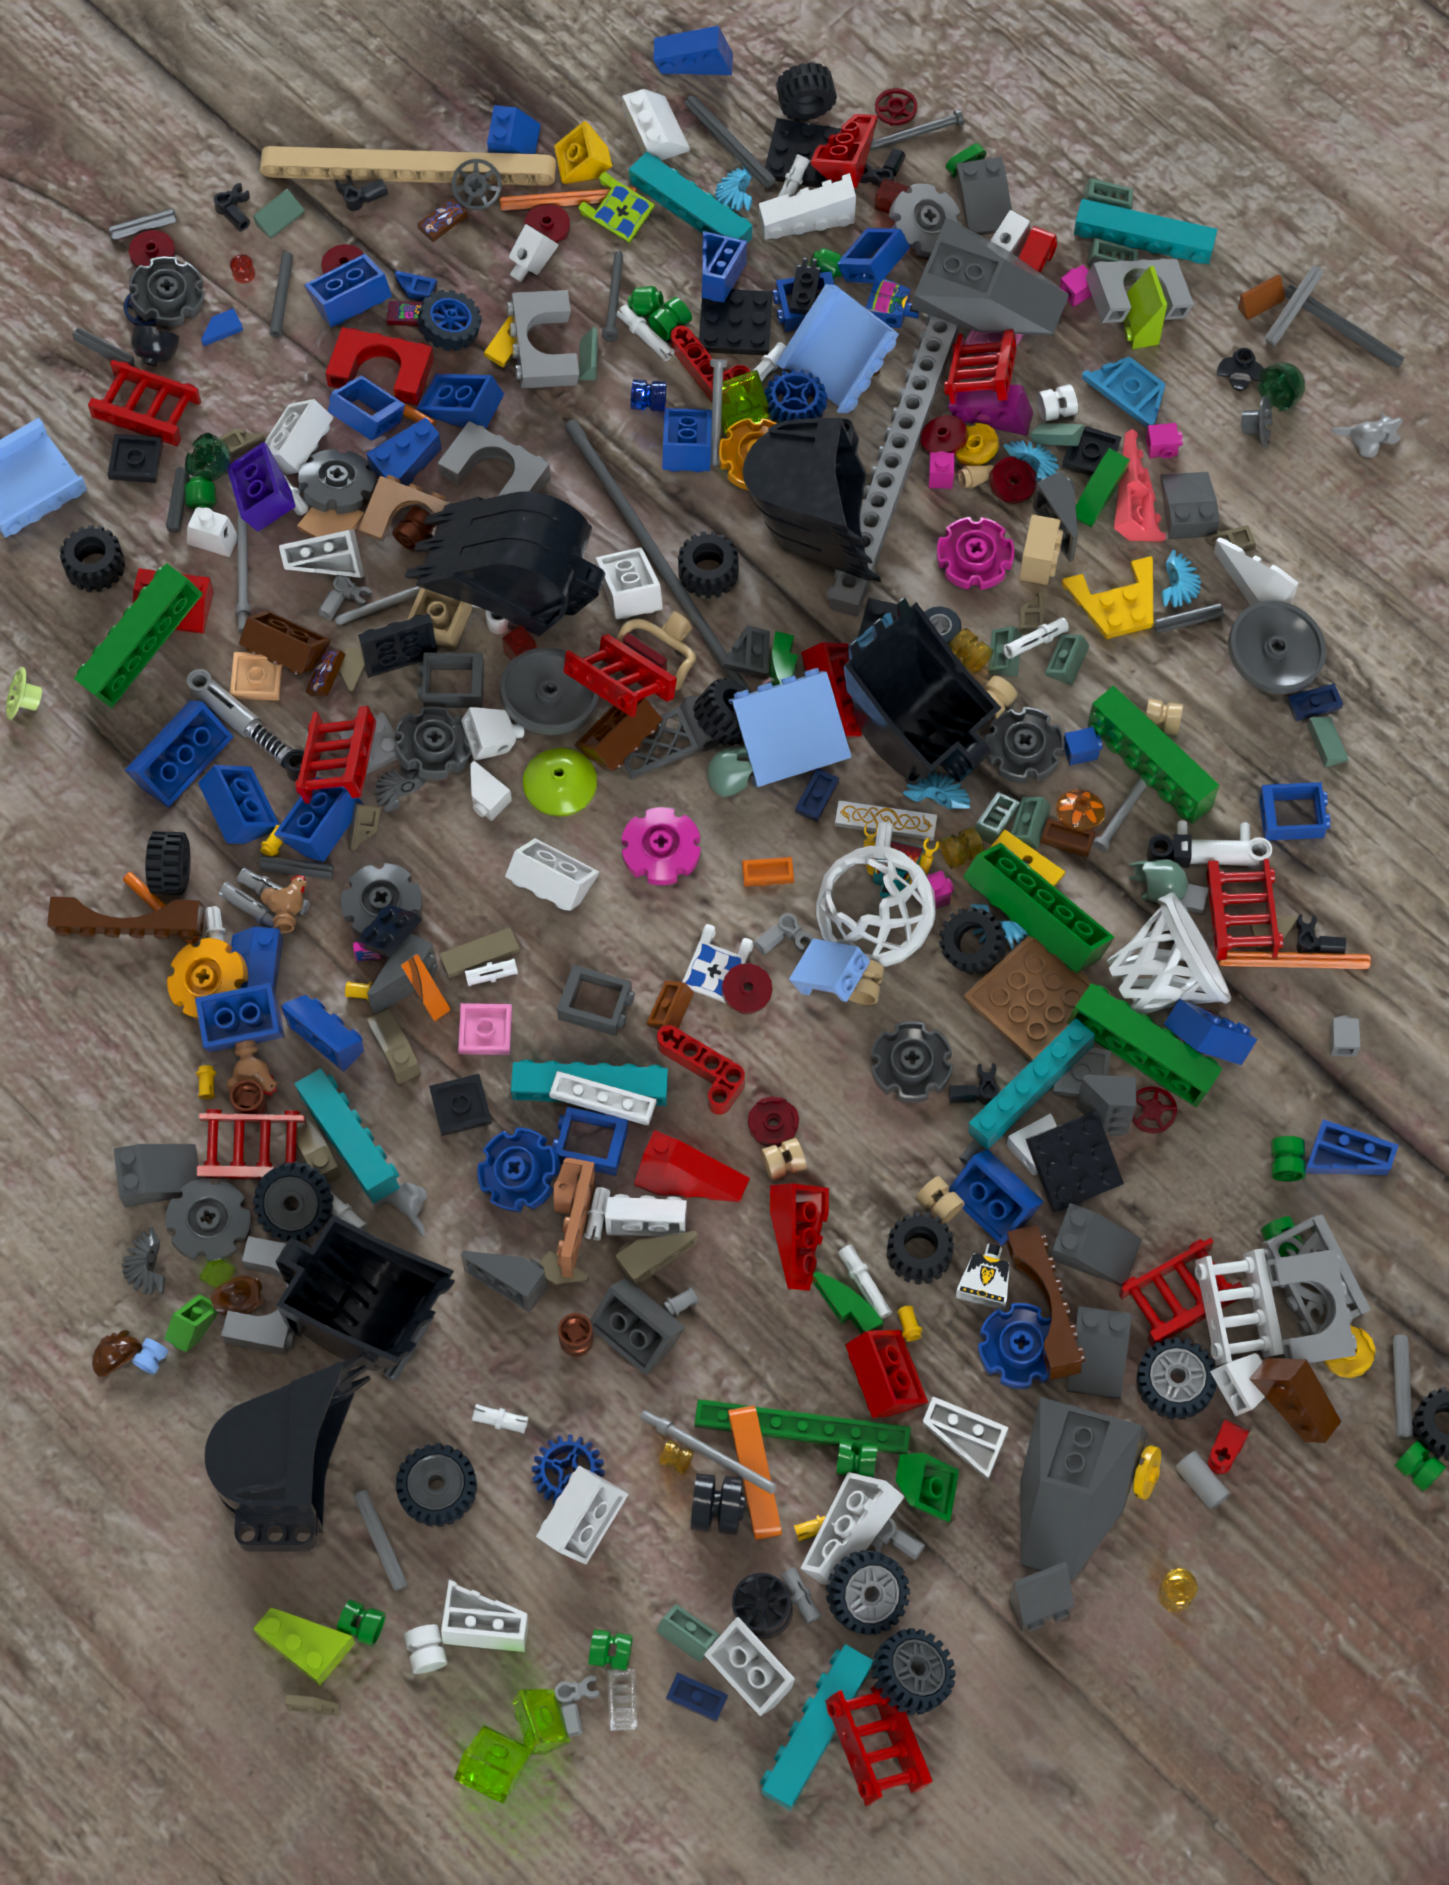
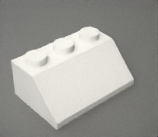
M645 89L622 96L623 114L642 155L647 151L652 156H657L664 160L690 151L689 145L665 96Z
M315 399L288 404L265 440L281 472L285 475L299 473L301 465L317 450L319 440L330 429L329 424L334 417Z
M534 838L514 852L505 877L512 880L514 885L533 891L537 897L554 902L558 908L571 911L582 902L598 877L599 871Z
M624 1194L608 1197L605 1212L607 1235L660 1237L686 1232V1200H682L679 1197H668L666 1200L656 1199L648 1195L641 1196L640 1198H630Z
M578 1466L576 1471L570 1476L569 1483L564 1491L557 1498L549 1516L543 1521L536 1537L557 1552L587 1564L629 1494L595 1473Z
M739 1617L735 1618L704 1654L759 1716L776 1707L792 1689L795 1678Z

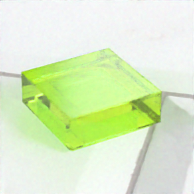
M221 1259L208 1262L200 1274L199 1280L217 1288L222 1283L231 1279L236 1268Z

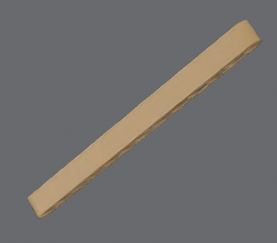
M269 146L262 149L260 173L270 178L347 180L346 176L349 175L352 180L364 181L382 179L383 181L452 183L453 174L460 164L470 159H482L491 163L498 170L502 185L549 186L555 181L556 160L550 155ZM474 163L466 165L462 171L467 174L473 173ZM478 163L480 174L484 175L491 170L488 166ZM459 173L456 183L464 184L465 178ZM493 173L487 179L488 184L498 185L496 175Z

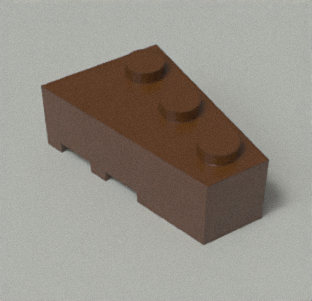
M1266 1358L1249 1378L1304 1442L1326 1443L1340 1425L1341 1420L1307 1359Z

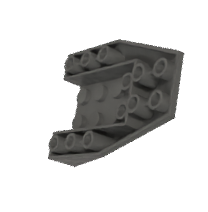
M946 217L914 294L912 309L977 332L1004 333L1005 330L1014 329L1015 334L1053 336L1069 294L1008 250Z
M1040 1397L1021 1476L1022 1566L1042 1571L1066 1561L1070 1580L1073 1581L1124 1511L1135 1471L1148 1436L1142 1425Z

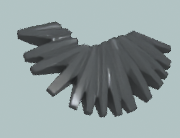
M401 767V774L395 769H391V773L387 771L386 775H381L382 779L379 778L375 784L378 789L374 790V794L380 795L376 798V802H379V806H386L384 812L394 810L400 807L398 797L408 795L420 789L427 779L418 777V771L415 769L407 772L404 767Z
M150 1227L149 1236L145 1231H142V1238L137 1235L138 1242L132 1241L137 1248H127V1251L136 1256L123 1257V1261L126 1263H123L122 1267H126V1269L122 1270V1273H127L124 1279H128L126 1281L128 1284L135 1282L134 1290L137 1291L143 1285V1294L148 1292L149 1295H153L155 1287H157L159 1294H163L166 1278L155 1272L153 1273L160 1241L153 1228Z

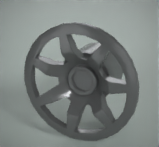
M470 159L460 164L455 170L452 177V191L457 201L466 208L472 210L488 208L500 196L502 189L500 174L488 161ZM474 163L473 173L467 174L462 171L466 165ZM478 163L488 166L491 170L484 175L480 174ZM460 173L465 178L464 185L456 188V179ZM493 173L497 178V187L487 182V179ZM465 190L469 194L467 203L460 198L457 191ZM486 190H495L494 198L488 202L485 196ZM479 196L484 205L474 206L471 205L474 197Z
M1264 395L1261 399L1260 410H1243L1241 425L1243 434H1260L1262 446L1267 448L1270 444L1268 439L1271 438V431L1266 428V425H1272V409L1268 396Z

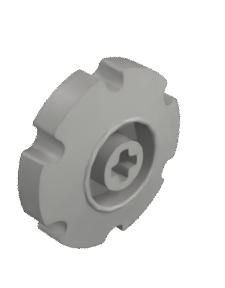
M929 184L910 186L906 193L902 191L896 197L890 208L889 217L895 221L891 229H901L909 246L916 250V255L922 257H930L946 217L962 225L956 219L960 211L955 201L946 192L942 194L937 193L935 186Z

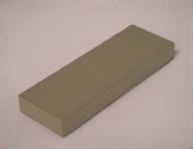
M511 927L441 952L439 955L448 978L465 973L466 970H473L489 962L519 953L520 949Z

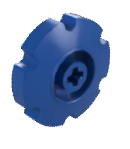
M516 1128L513 1135L503 1131L489 1141L483 1150L486 1154V1160L478 1163L477 1175L482 1192L486 1194L492 1193L491 1203L510 1212H521L524 1205L534 1209L550 1197L554 1191L551 1181L555 1177L558 1178L560 1161L556 1149L550 1145L545 1146L547 1142L546 1137L531 1129Z
M1014 1303L1010 1305L1009 1312L1005 1313L1001 1309H997L984 1322L980 1331V1337H983L985 1342L978 1345L979 1359L989 1375L997 1373L1001 1376L1000 1384L1015 1389L1031 1388L1032 1380L1037 1379L1044 1383L1049 1379L1043 1360V1344L1049 1333L1051 1317L1047 1319L1042 1318L1040 1315L1041 1308L1026 1303ZM1018 1342L1023 1343V1350L1018 1349Z

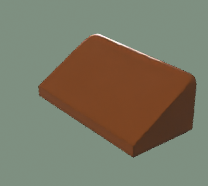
M1276 275L1241 294L1238 309L1247 320L1285 300L1281 276Z
M665 980L646 1025L657 1030L665 1025L679 1028L692 999L693 990L686 983Z

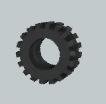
M809 62L808 64L794 65L789 70H785L776 82V90L782 113L787 115L789 119L796 121L816 119L819 116L825 115L836 104L837 95L831 71L826 66H822V64Z
M88 525L87 529L80 527L76 533L72 531L69 534L70 538L64 539V546H61L60 559L70 583L73 586L76 585L77 589L80 590L86 588L87 592H92L93 589L101 592L104 587L107 589L111 588V583L119 581L118 575H123V567H125L124 555L116 535L113 536L112 531L109 529L105 531L102 526H98L96 529L94 525ZM91 554L104 555L96 563H81L85 557Z
M706 531L701 532L700 536L694 534L691 536V541L686 539L684 547H680L678 555V575L683 587L687 586V591L689 593L695 592L697 597L701 598V595H706V599H711V595H715L716 598L720 597L721 592L728 593L730 587H734L736 584V579H738L739 556L737 548L733 547V542L730 539L726 541V536L723 534L716 536V532L712 531L711 534H706ZM703 560H714L720 564L714 570H703L696 565Z
M730 678L714 680L695 701L693 711L695 712V719L698 720L697 724L704 730L706 735L711 736L714 741H719L723 745L733 746L741 743L743 738L733 704H729L728 700L735 698V693L747 690V687L740 685L736 680L731 681Z
M152 832L147 844L145 860L146 883L151 894H184L189 881L191 860L190 843L185 832Z
M968 907V910L964 908L958 909L959 913L957 915L954 913L950 914L951 920L949 922L944 921L942 924L945 927L944 931L940 930L939 936L942 938L939 941V945L943 949L941 951L942 954L961 972L965 971L967 974L972 975L973 972H976L979 975L983 974L985 969L988 972L993 969L992 965L1001 962L999 957L1001 955L1004 956L1006 953L1004 950V946H1007L1005 930L990 912L988 913L982 908ZM972 928H982L986 933L984 946L976 953L966 954L962 952L960 943L963 935Z
M914 1212L911 1218L907 1214L903 1216L902 1222L898 1220L895 1223L894 1229L891 1228L887 1243L889 1266L891 1269H896L895 1274L898 1277L901 1275L905 1276L904 1281L908 1283L911 1279L915 1280V1284L921 1285V1280H925L926 1284L932 1283V1278L934 1277L938 1280L942 1277V1272L946 1273L952 1260L954 1249L952 1232L948 1233L949 1227L946 1223L940 1224L941 1218L937 1216L934 1219L930 1218L931 1213L925 1212V1216H920V1212ZM923 1238L933 1244L936 1252L928 1258L918 1259L911 1256L904 1246L911 1239Z
M1441 1387L1438 1392L1433 1390L1427 1397L1425 1396L1416 1409L1415 1416L1412 1419V1425L1415 1426L1413 1428V1436H1418L1417 1441L1424 1445L1429 1452L1434 1453V1457L1440 1459L1441 1456H1444L1445 1461H1449V1435L1441 1432L1434 1421L1436 1413H1449V1391H1447L1446 1387Z

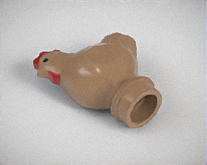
M296 875V877L291 878V883L288 887L279 890L266 888L260 895L261 901L276 915L272 923L274 928L280 929L281 933H288L294 930V925L296 924L294 916L302 909L303 893L305 886L308 884L305 881V876Z
M249 1040L236 1043V1051L234 1053L240 1057V1060L234 1066L233 1076L228 1079V1090L231 1091L233 1086L239 1081L253 1080L262 1087L264 1095L272 1096L273 1093L277 1092L276 1086L278 1082L274 1081V1077L270 1075L269 1066L266 1061L255 1056V1053L258 1051L255 1041Z

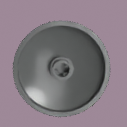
M1263 601L1249 606L1235 620L1228 637L1229 655L1238 673L1254 687L1269 693L1289 694L1306 688L1318 676L1326 658L1325 640L1317 623L1302 609L1282 601Z
M549 647L531 649L516 656L506 666L501 677L500 699L507 714L525 729L547 735L564 734L581 727L593 715L597 706L598 695L563 673L565 650Z

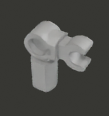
M339 575L334 579L333 591L328 593L318 610V614L331 621L344 601L343 598L354 599L355 603L362 607L366 605V601L361 599L360 596L366 595L371 597L372 591L367 587H357V584L351 582L349 577Z
M786 913L779 918L778 925L772 926L754 941V945L762 955H765L786 936L789 940L792 939L794 941L795 949L802 953L804 946L800 941L806 940L810 944L814 938L810 933L802 931V927L798 924L797 918L793 914Z
M891 1518L887 1520L869 1545V1547L875 1548L876 1552L881 1553V1547L883 1545L886 1546L892 1540V1545L914 1560L918 1558L925 1547V1544L905 1530L899 1531Z
M588 1676L582 1683L563 1681L556 1686L555 1697L557 1702L562 1705L559 1708L565 1737L583 1733L578 1705L573 1704V1702L581 1700L580 1697L583 1696L590 1699L600 1696L599 1690L591 1692L587 1689L590 1683L597 1682L596 1676Z

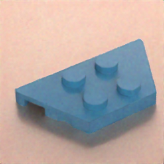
M1130 356L1120 359L1116 363L1102 365V368L1093 372L1087 370L1082 373L1081 379L1147 428L1148 425H1155L1166 383Z

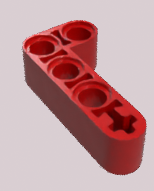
M1034 226L1018 258L1041 274L1046 261L1050 262L1056 251L1057 235Z
M677 326L671 332V348L675 350V356L712 402L714 367L710 366V360L713 358L688 327ZM736 365L723 372L722 407L749 392L751 388V372L747 366Z
M665 1025L658 1030L657 1047L659 1052L713 1084L708 1092V1107L712 1113L717 1115L727 1113L745 1087L744 1069L674 1026ZM688 1050L696 1052L692 1057H688L684 1053ZM709 1063L718 1065L713 1070L707 1069L705 1066ZM730 1076H737L740 1080L732 1083L727 1079ZM717 1096H722L726 1100L722 1103H717L713 1099Z

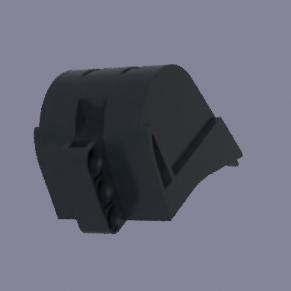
M841 417L797 419L784 421L769 427V432L761 436L747 453L743 464V478L773 539L783 548L826 563L833 569L867 581L881 582L880 577L869 569L868 563L872 564L873 562L866 555L861 532L860 511L867 473L857 454L859 437L851 420Z
M529 491L514 492L488 499L477 497L446 504L443 511L427 515L424 524L437 525L433 538L417 542L414 548L415 551L428 552L424 565L407 569L405 578L418 579L416 585L418 587L490 611L537 636H541L561 620L564 615H575L599 596L605 578L603 569L583 559L592 532V526L585 517L573 506L558 498Z
M904 597L897 603L898 618L891 625L885 628L881 619L873 624L874 640L861 650L856 640L849 645V662L844 665L847 692L853 701L855 719L860 731L874 751L896 772L905 777V781L908 784L918 785L939 765L954 780L961 782L991 754L988 745L976 732L1002 707L964 667L919 604L915 602L910 607Z
M332 1215L312 1248L295 1239H289L275 1261L283 1280L288 1284V1287L276 1304L287 1327L295 1335L302 1337L304 1334L320 1347L345 1361L363 1355L364 1359L355 1366L361 1367L366 1365L367 1370L378 1371L382 1368L387 1370L397 1365L402 1357L412 1353L417 1345L416 1342H412L420 1327L429 1323L436 1312L431 1309L438 1297L449 1291L455 1280L450 1279L454 1270L387 1243L335 1215Z
M363 1355L338 1362L291 1381L290 1384L241 1403L227 1411L213 1426L205 1446V1467L223 1505L235 1519V1538L243 1550L249 1552H305L315 1547L318 1533H323L325 1481L332 1453L355 1391L371 1380L370 1376H366L353 1381L367 1370L366 1365L348 1371L364 1359ZM254 1531L255 1537L247 1542L242 1540L245 1532ZM271 1533H283L280 1540L275 1542L269 1540ZM299 1533H311L306 1541L301 1542L297 1540Z

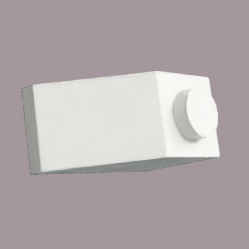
M473 761L470 764L473 809L479 816H486L492 821L512 801L511 791Z

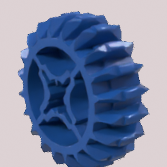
M792 368L789 374L784 370L781 376L775 374L773 381L769 380L767 388L764 390L765 398H763V404L765 405V411L767 414H770L772 421L778 420L777 424L788 420L822 418L823 411L827 407V394L824 384H820L819 377L813 378L812 372L805 375L803 369L799 373H795V370ZM780 394H782L784 398L783 401L779 403L777 397ZM809 396H812L814 401L809 405L807 400Z
M570 1434L568 1435V1441L563 1442L562 1436L559 1435L557 1437V1444H554L552 1440H548L547 1443L550 1449L540 1447L539 1451L543 1456L534 1457V1462L538 1465L532 1466V1472L537 1474L532 1477L533 1483L539 1484L536 1487L538 1493L545 1492L543 1496L545 1501L553 1497L554 1506L572 1475L570 1473L564 1479L563 1469L567 1470V1467L572 1465L574 1473L578 1468L579 1455L587 1460L591 1467V1472L600 1477L605 1476V1471L600 1468L604 1465L603 1459H597L600 1455L599 1450L591 1451L593 1447L592 1442H588L583 1446V1437H579L576 1442H573V1435ZM569 1452L565 1459H555L557 1455ZM547 1468L559 1476L557 1488L548 1481L546 1477Z

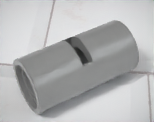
M1196 1451L1187 1455L1175 1466L1177 1472L1209 1510L1217 1507L1231 1494Z

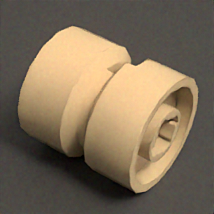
M993 676L984 686V689L1002 707L988 722H992L995 718L998 719L1005 708H1008L1017 698L1015 688L999 676Z
M1149 698L1145 715L1157 727L1162 729L1165 734L1177 736L1183 704L1169 702L1167 705H1164L1162 700Z
M870 960L869 965L848 1000L862 1005L876 1004L878 1002L879 984L882 983L884 966Z
M797 1138L782 1142L781 1147L772 1145L761 1149L762 1159L771 1181L786 1177L787 1172L795 1174L807 1169L805 1157ZM783 1155H787L788 1163H785Z
M937 1176L918 1192L915 1200L925 1210H931L933 1219L936 1216L941 1218L940 1224L942 1225L952 1220L961 1211L965 1202L955 1192H949L950 1186L940 1176Z

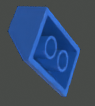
M366 254L304 284L321 317L331 328L392 297L385 273Z
M214 765L198 782L226 843L246 844L272 833L274 827L280 825L252 767Z
M344 787L313 790L310 803L305 804L300 796L274 835L303 856L324 862L351 824L354 804H363L360 798H351L349 792Z
M272 983L195 998L203 1048L209 1053L235 1048L236 1043L254 1040L255 1043L285 1037L281 1013Z
M303 995L285 1002L281 1006L287 1026L342 1072L363 1053L364 1047L361 1035L354 1029L349 1031L344 1027V1022L336 1014L330 1015L327 1013L325 1006L318 999L314 998L312 1000L307 995Z
M988 1149L974 1155L949 1189V1192H955L965 1202L962 1209L1001 1246L1007 1242V1232L1021 1229L1044 1202Z

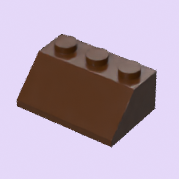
M267 610L247 617L239 645L246 647V651L249 653L261 654L267 657L269 662L277 665L282 664L289 667L288 670L290 672L301 675L313 670L323 651L329 646L331 639Z
M646 698L638 701L636 716L634 717L629 716L613 705L574 745L602 769L613 771L624 764V759L630 753L640 748L644 738L647 735L653 734L663 719Z

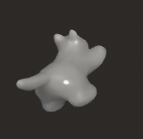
M1382 412L1379 421H1365L1357 424L1355 427H1334L1331 431L1340 436H1350L1354 445L1358 448L1359 454L1370 458L1378 454L1381 443L1395 444L1401 439L1397 430L1403 423V420L1401 418L1392 419L1385 416L1384 412Z
M403 1183L399 1185L400 1188L372 1204V1206L380 1207L383 1203H391L400 1212L408 1216L421 1236L425 1235L424 1225L417 1216L422 1209L423 1202L427 1199V1193L424 1188L410 1183Z

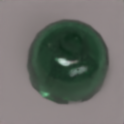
M1279 362L1264 368L1259 374V377H1261L1260 384H1258L1261 399L1264 395L1268 396L1271 408L1274 405L1279 409L1278 411L1282 412L1292 408L1302 399L1306 388L1305 379L1302 372L1295 365Z
M208 432L200 435L191 445L195 447L192 454L187 453L185 470L192 477L200 476L213 482L228 472L227 470L231 462L230 449L216 435Z

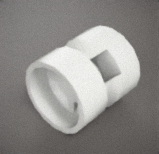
M1072 385L1057 387L1055 392L1052 389L1037 393L1038 409L1044 422L1056 420L1059 418V415L1068 417L1078 414L1077 398Z
M438 1625L420 1626L407 1631L403 1635L407 1650L412 1652L409 1660L414 1674L435 1671L448 1664L445 1650L439 1646L442 1639Z

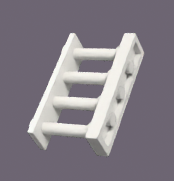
M1264 1248L1244 1253L1243 1261L1213 1265L1211 1256L1195 1260V1275L1200 1283L1212 1344L1210 1351L1213 1359H1215L1216 1366L1232 1362L1231 1354L1261 1350L1264 1359L1284 1354ZM1243 1271L1247 1273L1248 1287L1218 1291L1215 1275ZM1249 1297L1252 1299L1253 1313L1223 1318L1220 1302ZM1250 1324L1257 1326L1258 1340L1228 1344L1226 1328Z

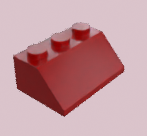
M138 568L133 588V603L137 600L140 591L153 580L157 570ZM182 574L203 595L175 630L204 634L214 594L210 577Z
M901 1330L866 1331L845 1344L849 1360L855 1370L858 1384L862 1389L872 1418L891 1417L929 1403Z

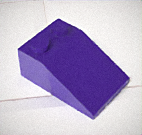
M265 442L226 467L240 517L256 531L259 532L296 507L292 491Z

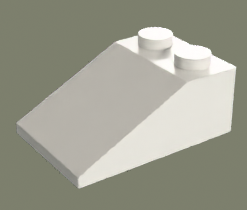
M642 547L595 557L597 566L605 572L603 586L616 620L627 619L644 613L649 614L663 609L660 584Z

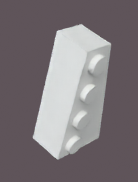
M850 173L843 175V180L832 183L831 180L822 182V187L809 190L807 187L801 189L795 196L790 197L786 194L759 203V220L764 239H778L787 235H800L804 232L822 231L827 228L844 227L854 224L856 194Z
M848 1472L800 1569L819 1584L830 1585L831 1580L828 1578L830 1573H835L833 1569L835 1565L841 1564V1559L845 1556L850 1557V1553L866 1550L905 1496L887 1481Z

